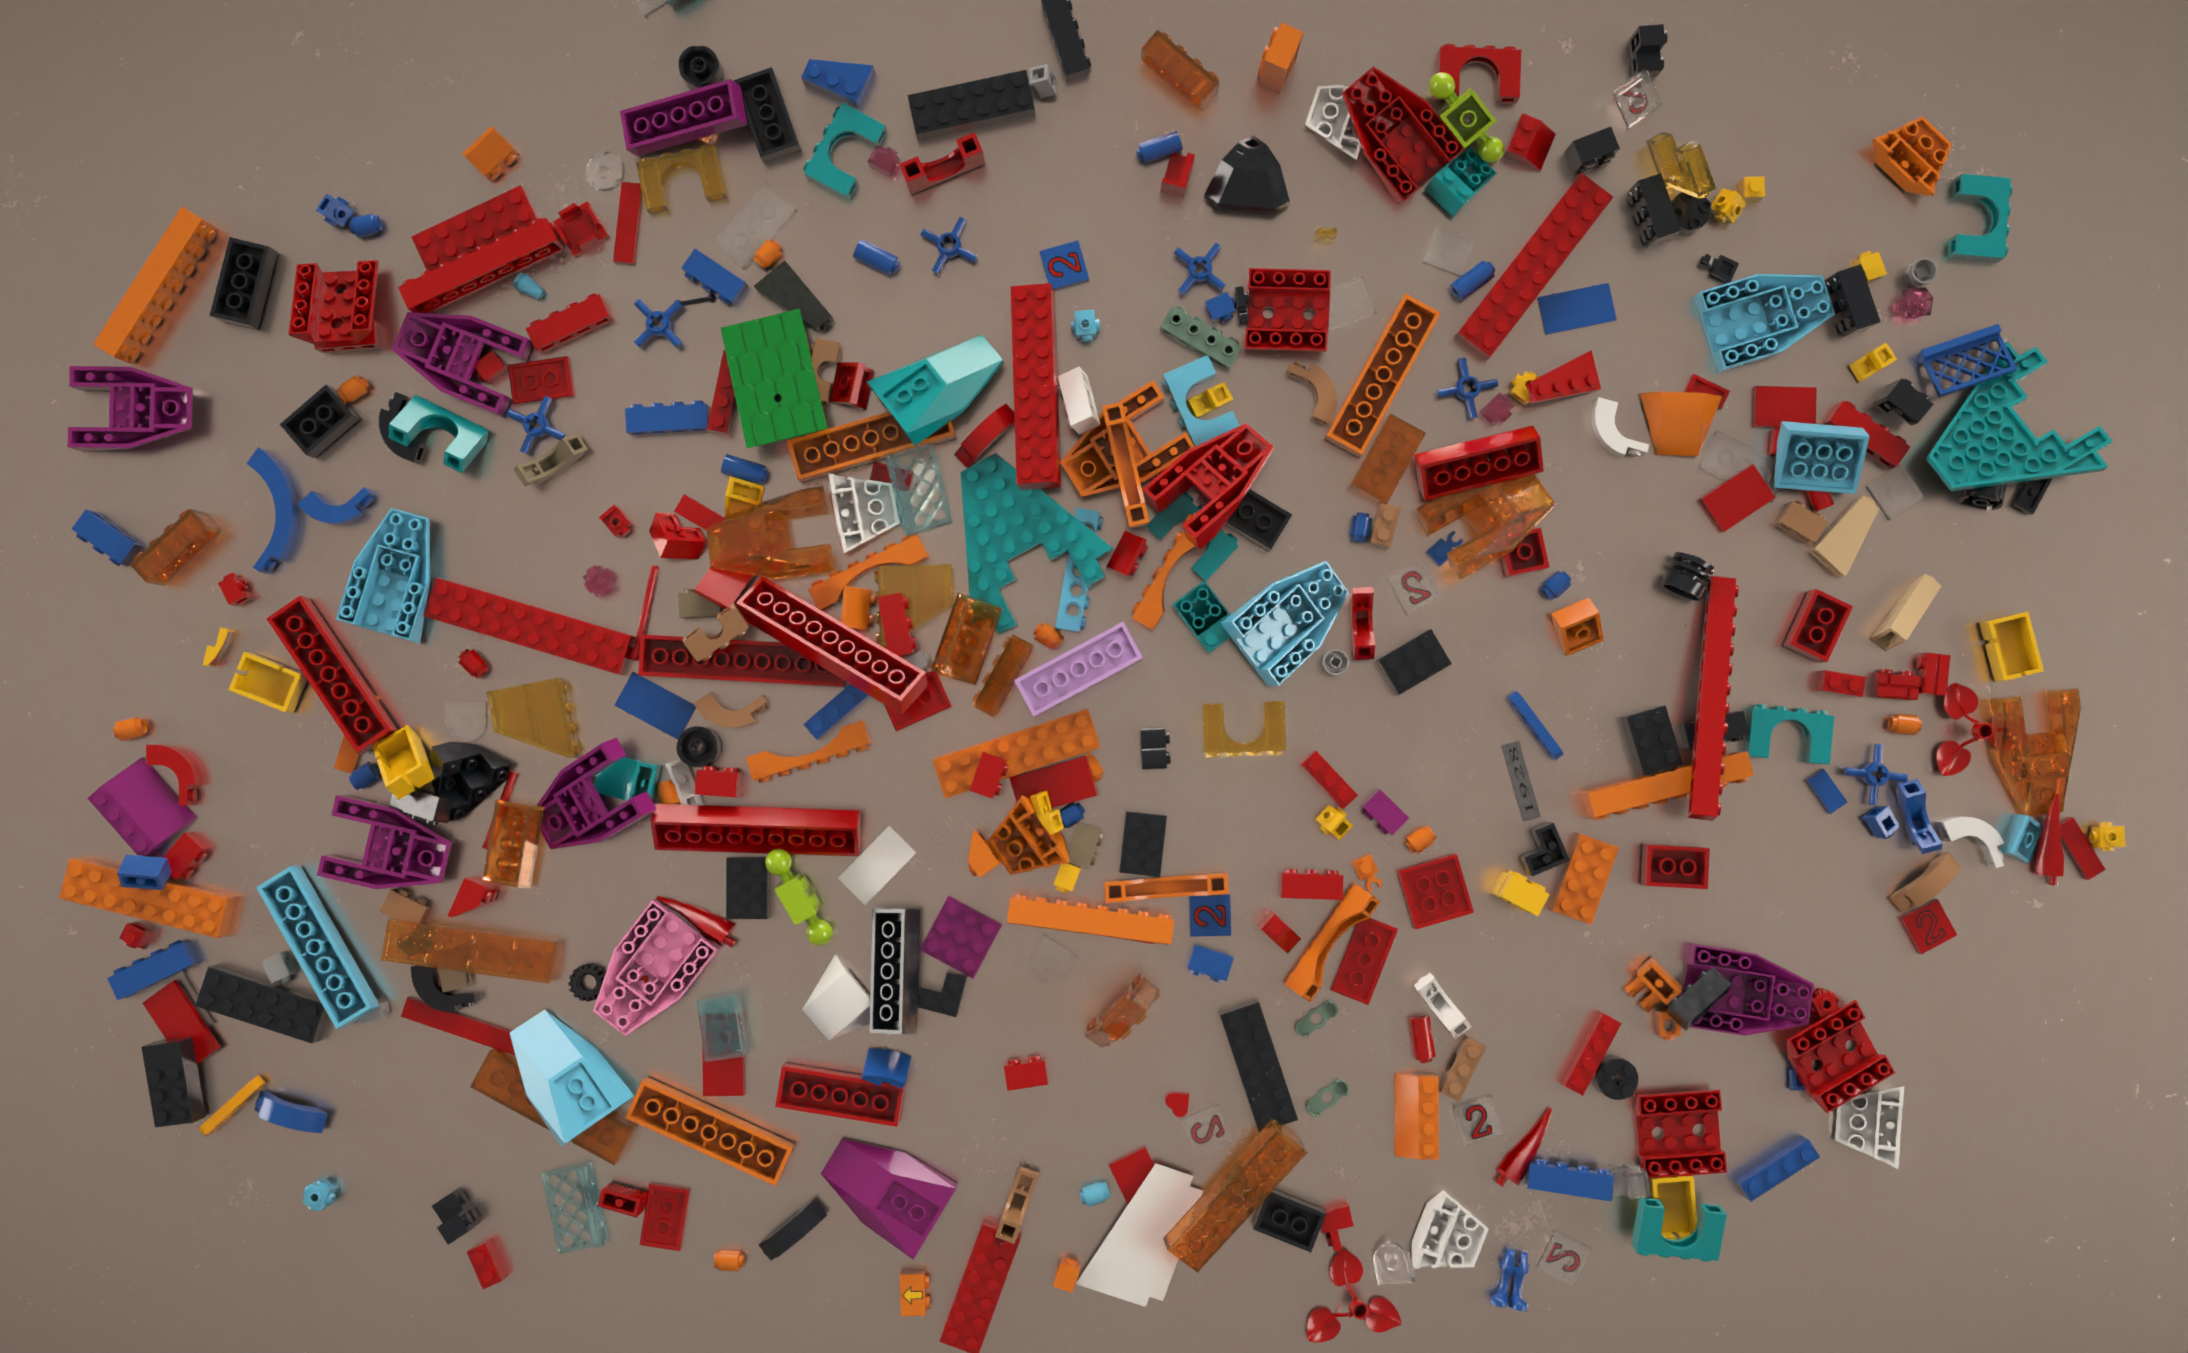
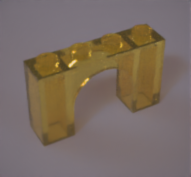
M1662 132L1646 141L1657 173L1662 174L1667 187L1699 199L1707 197L1711 191L1716 189L1701 144L1690 141L1677 148L1673 135Z
M703 145L697 150L684 149L678 154L664 153L658 158L645 157L641 161L636 162L645 210L649 214L669 210L665 193V181L668 175L679 167H691L700 173L704 195L708 202L728 198L720 155L716 146Z
M1285 701L1263 702V729L1259 737L1250 743H1238L1228 736L1224 727L1223 703L1202 704L1204 753H1208V757H1221V753L1229 752V756H1241V752H1249V756L1261 755V751H1269V755H1281L1282 750H1286Z

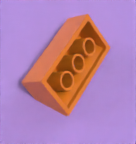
M1394 1073L1395 1156L1418 1160H1439V1077L1435 1073Z

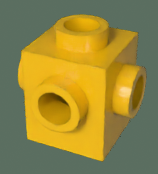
M1722 188L1712 202L1711 211L1717 221L1734 224L1746 202L1738 192Z
M1527 371L1522 375L1518 374L1511 383L1514 387L1509 392V395L1525 406L1530 401L1525 385L1539 376Z
M1330 804L1316 819L1321 824L1320 829L1327 836L1332 834L1339 841L1353 827L1345 818L1347 814L1341 808L1335 809Z
M2099 822V826H2091L2089 839L2092 847H2099L2100 851H2114V847H2126L2125 826H2112V822Z

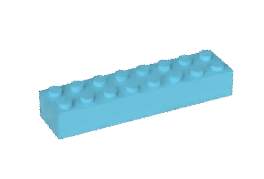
M290 866L256 887L336 1029L346 1028L380 1007L301 866Z

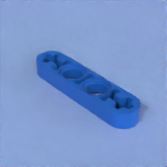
M1515 691L1508 696L1510 703L1552 759L1556 761L1563 756L1564 753L1520 693Z

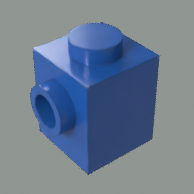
M1228 292L1205 301L1204 306L1213 324L1220 320L1223 323L1232 319L1237 304L1234 297H1230Z

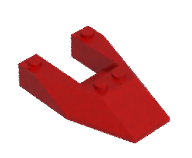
M1247 423L1238 426L1182 454L1142 489L1146 502L1160 514L1192 485L1199 489L1211 501L1184 523L1182 527L1186 538L1201 550L1218 534L1241 503L1274 450V446Z

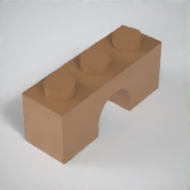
M816 338L815 343H811L810 353L812 355L822 404L829 405L833 384L820 378V370L828 364L837 365L842 345L840 342Z
M735 604L717 614V619L722 625V629L717 635H707L701 627H698L683 637V643L697 662L700 660L706 661L713 655V651L718 648L721 650L727 647L731 639L734 637L739 638L747 633V628H749L748 622Z
M1464 1035L1455 1052L1457 1055L1451 1069L1445 1072L1439 1084V1092L1459 1102L1487 1047L1473 1038Z

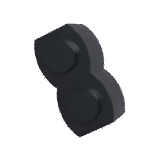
M1165 727L1140 728L1142 769L1167 768V764H1171L1170 752H1166V744H1170L1169 731H1165Z

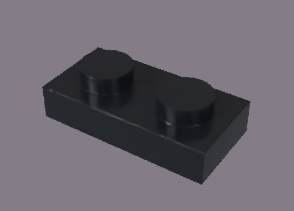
M2053 478L2025 481L2013 506L2030 515L2034 514Z

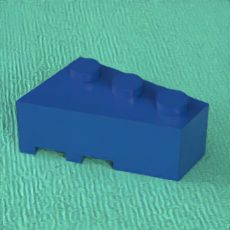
M809 59L801 78L804 85L859 109L876 72L873 65Z

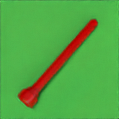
M653 565L650 569L635 644L627 657L630 660L639 661L641 634L645 635L659 571L656 565Z

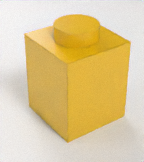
M1765 176L1744 177L1738 182V193L1746 203H1758L1765 197Z
M1871 251L1858 255L1859 259L1853 262L1854 266L1861 264L1867 283L1887 275L1879 251L1873 254Z
M1061 863L1053 884L1057 886L1056 890L1068 893V890L1073 892L1081 867L1070 863Z

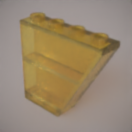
M952 564L878 566V571H875V583H878L879 591H875L876 604H878L877 597L902 592L904 597H908L909 609H906L907 617H911L913 629H910V633L954 606ZM879 609V612H876V624H879L880 632H876V643L886 649Z
M558 677L487 692L494 732L568 758H579L580 745L578 741H575L574 736L576 725L571 720L570 715L573 712L572 704L568 701L566 694L569 693V688L563 678Z

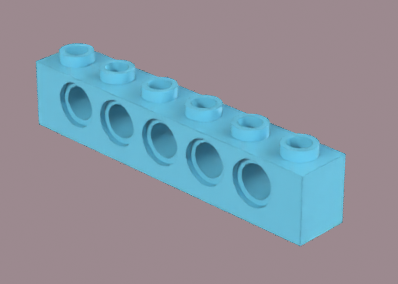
M1076 507L1074 516L1084 525L1090 526L1094 533H1097V529L1102 528L1103 517H1100V511ZM1068 551L1055 628L1080 633V629H1085L1086 617H1083V611L1088 609L1090 597H1086L1087 588L1091 589L1092 585L1086 586L1082 576H1077L1074 573L1076 564ZM1075 585L1082 588V593L1079 596H1073L1070 592L1071 588ZM1069 606H1077L1079 613L1076 616H1070L1067 613Z

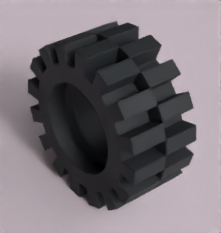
M593 963L579 966L577 969H574L573 974L569 977L571 979L568 982V986H571L570 992H573V996L575 998L578 997L580 1001L585 1000L589 1002L597 999L606 971L602 970L601 966H596ZM584 975H592L595 978L596 986L594 989L586 990L582 987L581 980Z

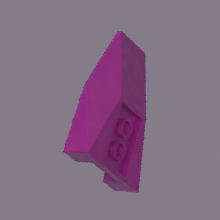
M1688 943L1681 995L1684 994L1683 990L1690 983L1694 985L1698 981V976L1704 970L1708 972L1712 967L1732 984L1729 992L1695 1022L1691 1028L1746 1036L1808 1025L1814 988L1813 983L1754 953Z
M845 1138L841 1139L821 1172L825 1180L865 1226L913 1260L958 1185L906 1152Z

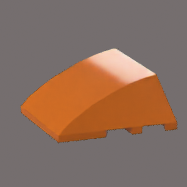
M1922 116L1872 140L1876 164L1903 190L1927 196L1934 195L1936 182L1940 179V171L1946 162L1952 143Z
M1664 391L1639 393L1656 455L1698 457L1722 396L1707 393Z
M1023 795L987 841L1010 875L1033 871L1041 867L1048 868L1061 863L1068 864L1070 862L1065 839L1061 832L1058 831L1050 834L1039 820L1031 799Z

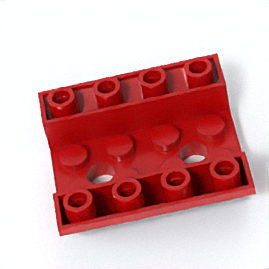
M378 260L357 261L356 271L322 272L317 263L297 264L289 336L316 346L358 344L372 332ZM347 288L343 293H337L339 289ZM336 323H343L339 328H334Z
M1249 268V305L1245 349L1327 352L1331 270ZM1267 308L1274 310L1273 317L1265 318L1263 316L1264 310ZM1308 309L1315 312V316L1310 320L1303 317L1304 312Z
M1856 1000L1851 1001L1787 1039L1788 1059L1806 1089L1807 1094L1826 1113L1833 1111L1895 1074L1887 1056L1877 1053L1860 1022L1866 1017ZM1848 1040L1853 1042V1049L1851 1051L1846 1049V1042ZM1814 1060H1818L1820 1063L1817 1071H1814L1812 1068Z
M1720 1089L1637 1095L1634 1111L1637 1154L1645 1179L1727 1173L1726 1152L1721 1150L1718 1118V1111H1722ZM1696 1124H1701L1703 1127V1131L1699 1135L1693 1133V1127ZM1655 1127L1662 1129V1135L1658 1138L1652 1136V1131Z

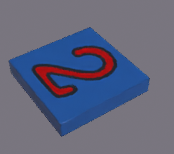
M1078 240L1039 251L1047 281L1051 283L1054 290L1089 280Z
M1230 894L1189 896L1190 937L1231 936Z

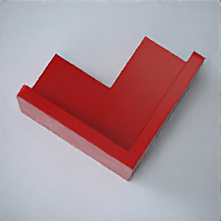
M1187 152V156L1176 153L1170 155L1165 177L1162 178L1160 192L1184 198L1195 154Z
M655 513L649 533L660 558L698 559L705 544L700 528L680 527L675 513Z

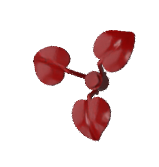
M1954 682L1948 687L1947 696H1944V709L1952 719L1957 720L1965 716L1966 719L1974 723L1971 729L1973 738L1961 743L1960 746L1955 741H1946L1938 747L1936 761L1940 774L1951 776L1963 771L1971 760L1970 751L1963 747L1978 741V739H1989L1990 744L1995 749L2008 750L2028 735L2021 725L2005 716L1993 718L1990 724L1979 723L1978 720L1970 717L1968 714L1973 713L1978 707V697L1969 687Z
M1346 1249L1337 1253L1331 1262L1329 1275L1334 1285L1340 1287L1346 1284L1353 1298L1348 1306L1349 1312L1332 1315L1331 1311L1327 1308L1315 1309L1307 1320V1340L1321 1343L1335 1338L1341 1329L1340 1322L1335 1319L1337 1317L1351 1318L1354 1316L1360 1320L1364 1319L1367 1327L1377 1333L1402 1325L1397 1309L1386 1298L1375 1297L1371 1299L1369 1308L1358 1299L1350 1284L1360 1281L1363 1275V1266L1360 1260Z

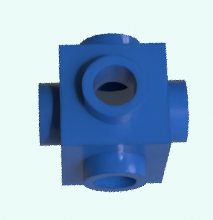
M328 194L324 196L316 209L318 213L325 216L324 221L333 227L336 224L341 227L348 224L354 210L348 207L349 202L339 196L335 199Z

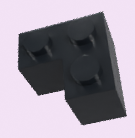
M1664 24L1639 26L1631 36L1630 48L1633 78L1657 77L1664 69V58L1661 57L1660 53L1668 39L1667 31H1664Z
M1903 378L1888 384L1873 402L1874 405L1888 416L1896 413L1910 426L1919 423L1934 405L1928 395L1917 391L1911 381Z
M1548 822L1531 829L1538 849L1520 856L1528 876L1533 877L1570 861L1553 822Z
M948 970L942 989L923 985L918 999V1008L957 1017L968 976Z
M456 1189L432 1205V1208L442 1222L437 1229L448 1245L480 1223L477 1212L470 1208L466 1195L462 1191L460 1192L459 1189Z

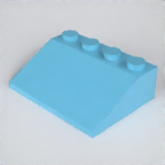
M1782 421L1777 440L1774 487L1856 494L1870 436L1863 428Z

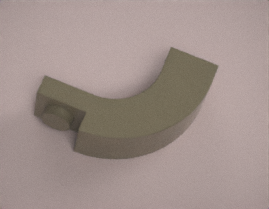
M578 433L562 438L555 447L544 455L517 465L514 471L524 487L533 483L537 485L571 466L588 451V448Z

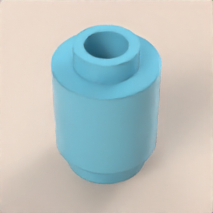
M1100 1181L1082 1187L1083 1192L1079 1193L1083 1205L1087 1204L1088 1207L1107 1201L1106 1199L1111 1198L1106 1182L1101 1183Z

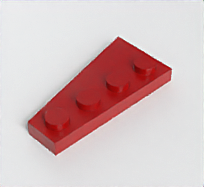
M1592 350L1526 383L1530 402H1542L1601 390Z

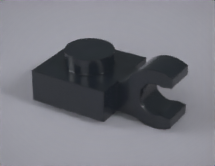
M1705 254L1699 262L1700 265L1713 269L1711 275L1727 283L1732 281L1739 265L1738 262L1723 255L1715 259Z

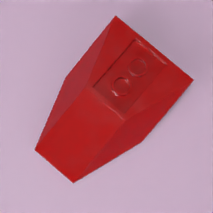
M1374 66L1342 92L1364 154L1397 204L1408 199L1422 184L1465 150L1425 99Z

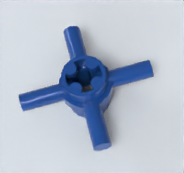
M959 217L952 232L944 233L941 236L923 228L920 235L935 242L940 253L932 268L934 273L939 274L947 258L960 255L973 263L977 260V255L961 247V241L958 238L967 221L966 219ZM955 242L952 250H948L943 246L944 243Z
M1218 243L1213 245L1205 257L1198 256L1192 258L1179 247L1175 250L1174 254L1188 264L1189 277L1178 289L1182 295L1186 294L1195 281L1202 282L1206 279L1221 291L1224 289L1226 284L1212 274L1211 261L1222 248ZM1197 264H1201V266L1204 267L1206 271H1199V273H1196L1195 270Z
M640 299L634 303L647 317V329L634 341L638 347L652 335L665 336L676 348L682 344L681 340L670 330L671 322L669 318L683 306L678 300L665 312H652ZM661 318L660 323L663 326L661 328L658 326L653 327V323H656Z
M1460 358L1458 363L1461 379L1457 381L1455 387L1437 390V396L1440 398L1457 394L1460 399L1466 401L1469 419L1477 418L1474 398L1479 394L1480 390L1498 387V380L1492 379L1479 382L1477 378L1469 376L1466 358ZM1467 383V386L1473 387V390L1465 393L1463 384Z
M544 396L538 412L527 416L511 409L508 410L506 416L523 423L524 430L527 433L520 449L521 452L528 454L535 437H543L547 434L559 440L565 438V433L549 427L548 420L545 417L552 401L551 398ZM537 420L538 424H541V427H535L532 430L531 427H533V424L535 423L534 421Z
M1874 744L1873 763L1868 764L1863 769L1845 767L1844 775L1861 777L1865 783L1870 785L1868 805L1877 806L1879 786L1884 785L1888 780L1907 782L1908 779L1907 774L1889 772L1887 767L1881 764L1883 744ZM1878 770L1879 773L1877 778L1875 776H1871V772H1877Z

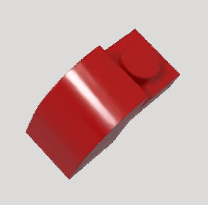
M1347 1202L1327 1208L1325 1210L1326 1216L1320 1229L1321 1233L1329 1232V1234H1325L1328 1247L1332 1246L1334 1252L1342 1250L1338 1230L1354 1226Z

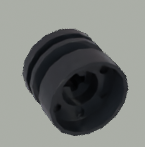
M1675 552L1673 556L1675 561L1670 562L1669 565L1677 572L1667 571L1661 582L1662 587L1684 598L1701 601L1707 588L1700 581L1709 582L1711 577L1708 574H1714L1715 567L1695 555Z

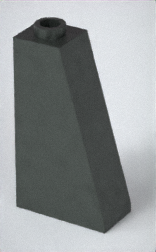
M785 260L754 285L761 295L785 311L800 308L803 323L815 331H825L832 325L833 317Z

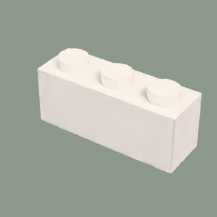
M1077 367L1059 375L1058 390L1064 399L1062 406L1068 415L1066 422L1069 428L1074 429L1078 434H1082L1101 425L1086 373L1080 367Z

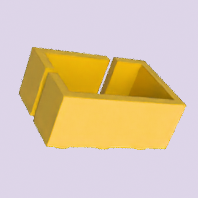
M2029 612L2012 614L1979 623L1983 639L1989 642V644H1985L1995 682L2044 671Z
M243 652L237 669L248 671L247 675L235 673L228 690L280 711L294 713L307 681L304 674L257 654Z
M408 725L372 745L385 786L398 800L415 791L414 787L420 788L435 779L421 738Z
M1509 870L1508 873L1501 872L1491 893L1506 902L1510 901V904L1527 913L1539 916L1550 895L1545 892L1546 888L1536 882L1527 880V877Z
M1694 1176L1648 1178V1194L1652 1196L1649 1199H1659L1665 1207L1661 1230L1662 1235L1671 1240H1676V1237L1678 1239L1688 1237L1697 1225Z

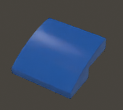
M869 1049L861 1078L878 1086L884 1081L902 1089L906 1083L911 1057L886 1049Z

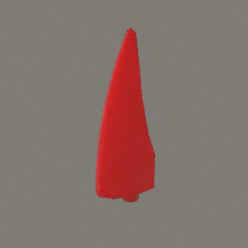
M2058 793L2055 794L2043 825L2035 864V874L2049 876V885L2054 886L2058 885V876L2063 877L2064 853L2060 834Z
M656 897L658 901L680 914L706 938L723 947L726 944L733 948L736 944V941L729 937L736 924L695 905L670 898Z
M1550 1107L1525 1137L1506 1154L1496 1171L1501 1173L1496 1181L1501 1187L1504 1186L1508 1179L1519 1186L1525 1177L1546 1132L1552 1112Z

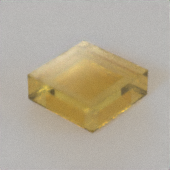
M1317 228L1314 233V240H1335L1337 228Z

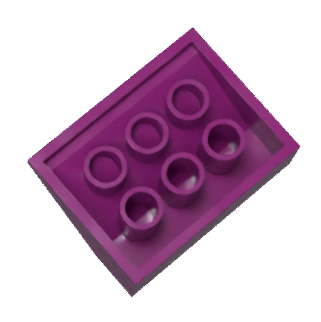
M144 757L104 783L87 798L131 849L140 856L153 857L197 818L187 806H179L177 794L151 765H146Z

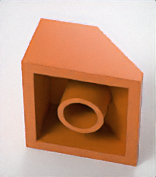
M491 125L462 154L491 181L501 174V170L506 165L512 164L519 153Z
M844 586L841 623L853 630L869 631V628L873 627L874 615H871V607H875L876 595L873 594L871 589Z
M1589 598L1551 613L1554 629L1566 656L1604 641L1599 611Z
M977 829L972 833L968 863L970 865L967 867L974 877L978 875L981 878L999 865L1001 861L991 849L982 833Z

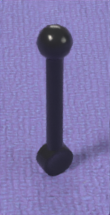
M710 294L708 297L678 301L682 305L704 301L714 302L716 297L714 294Z

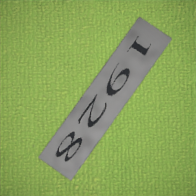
M1516 741L1502 745L1523 822L1541 817L1520 742Z

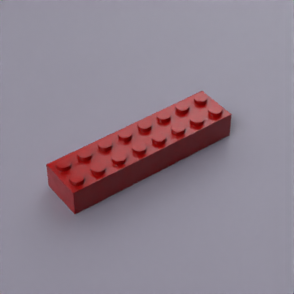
M538 218L531 225L519 227L508 236L502 235L497 237L495 242L489 245L482 244L478 246L477 250L472 253H463L458 256L457 260L452 262L446 261L440 264V268L424 271L416 279L405 280L398 289L408 310L415 313H430L566 249L555 226L547 218Z
M300 595L266 618L356 753H367L373 748L372 745L398 731L308 597Z

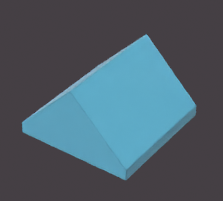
M2014 814L2004 837V844H2001V852L2029 864L2040 839L2043 825L2030 816Z

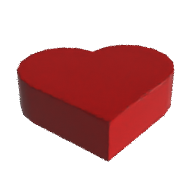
M1170 1092L1166 1095L1165 1103L1172 1109L1176 1117H1184L1187 1114L1189 1093Z

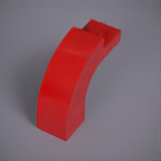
M1006 403L999 407L966 437L954 455L967 468L971 467L995 440L1012 428L1015 424L1014 411Z
M1373 587L1352 588V597H1350V626L1354 660L1374 659L1375 657L1372 619Z
M146 745V765H163L170 768L176 774L179 783V806L195 805L197 800L195 785H203L202 774L196 761L187 752L175 746Z

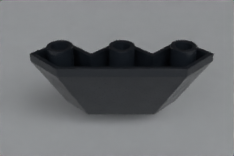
M1254 135L1238 142L1221 160L1204 194V197L1217 207L1276 212L1290 204L1279 162L1267 144Z
M447 742L432 746L429 764L435 778L432 780L435 794L454 799L448 822L466 817L505 782L509 776L511 763L476 744Z

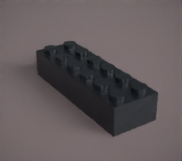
M1027 70L907 95L918 141L1036 116Z
M872 909L869 1033L917 1034L920 909Z
M213 965L207 968L195 1004L196 1007L308 1043H315L321 1040L329 1016L317 996L277 983L271 984L270 981L220 965Z
M1254 1000L1219 1012L1259 1133L1297 1121L1298 1118L1259 1001Z

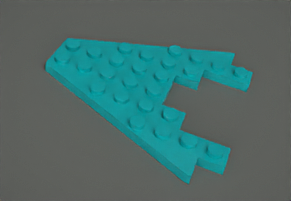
M2007 341L2005 345L2017 370L1976 384L1926 458L1950 491L2104 471L2108 468V465L2097 452L2109 446L2113 441L2101 426L2096 427L2066 445L2054 429L2037 439L2013 408L2028 398L2017 382L2046 366L2048 361L2036 346L2019 356ZM1998 358L1995 366L2002 369L2009 367L2006 361ZM1987 368L1983 375H1988L1990 369Z
M994 453L960 472L971 622L974 626L990 618L998 634H1002L1018 625L1000 589L1017 580L1008 561L1041 543L1050 560H1054L1069 551L1086 586H1090L1106 577L1097 558L1112 551V546L1043 490H1020L1016 483V468L1000 455Z

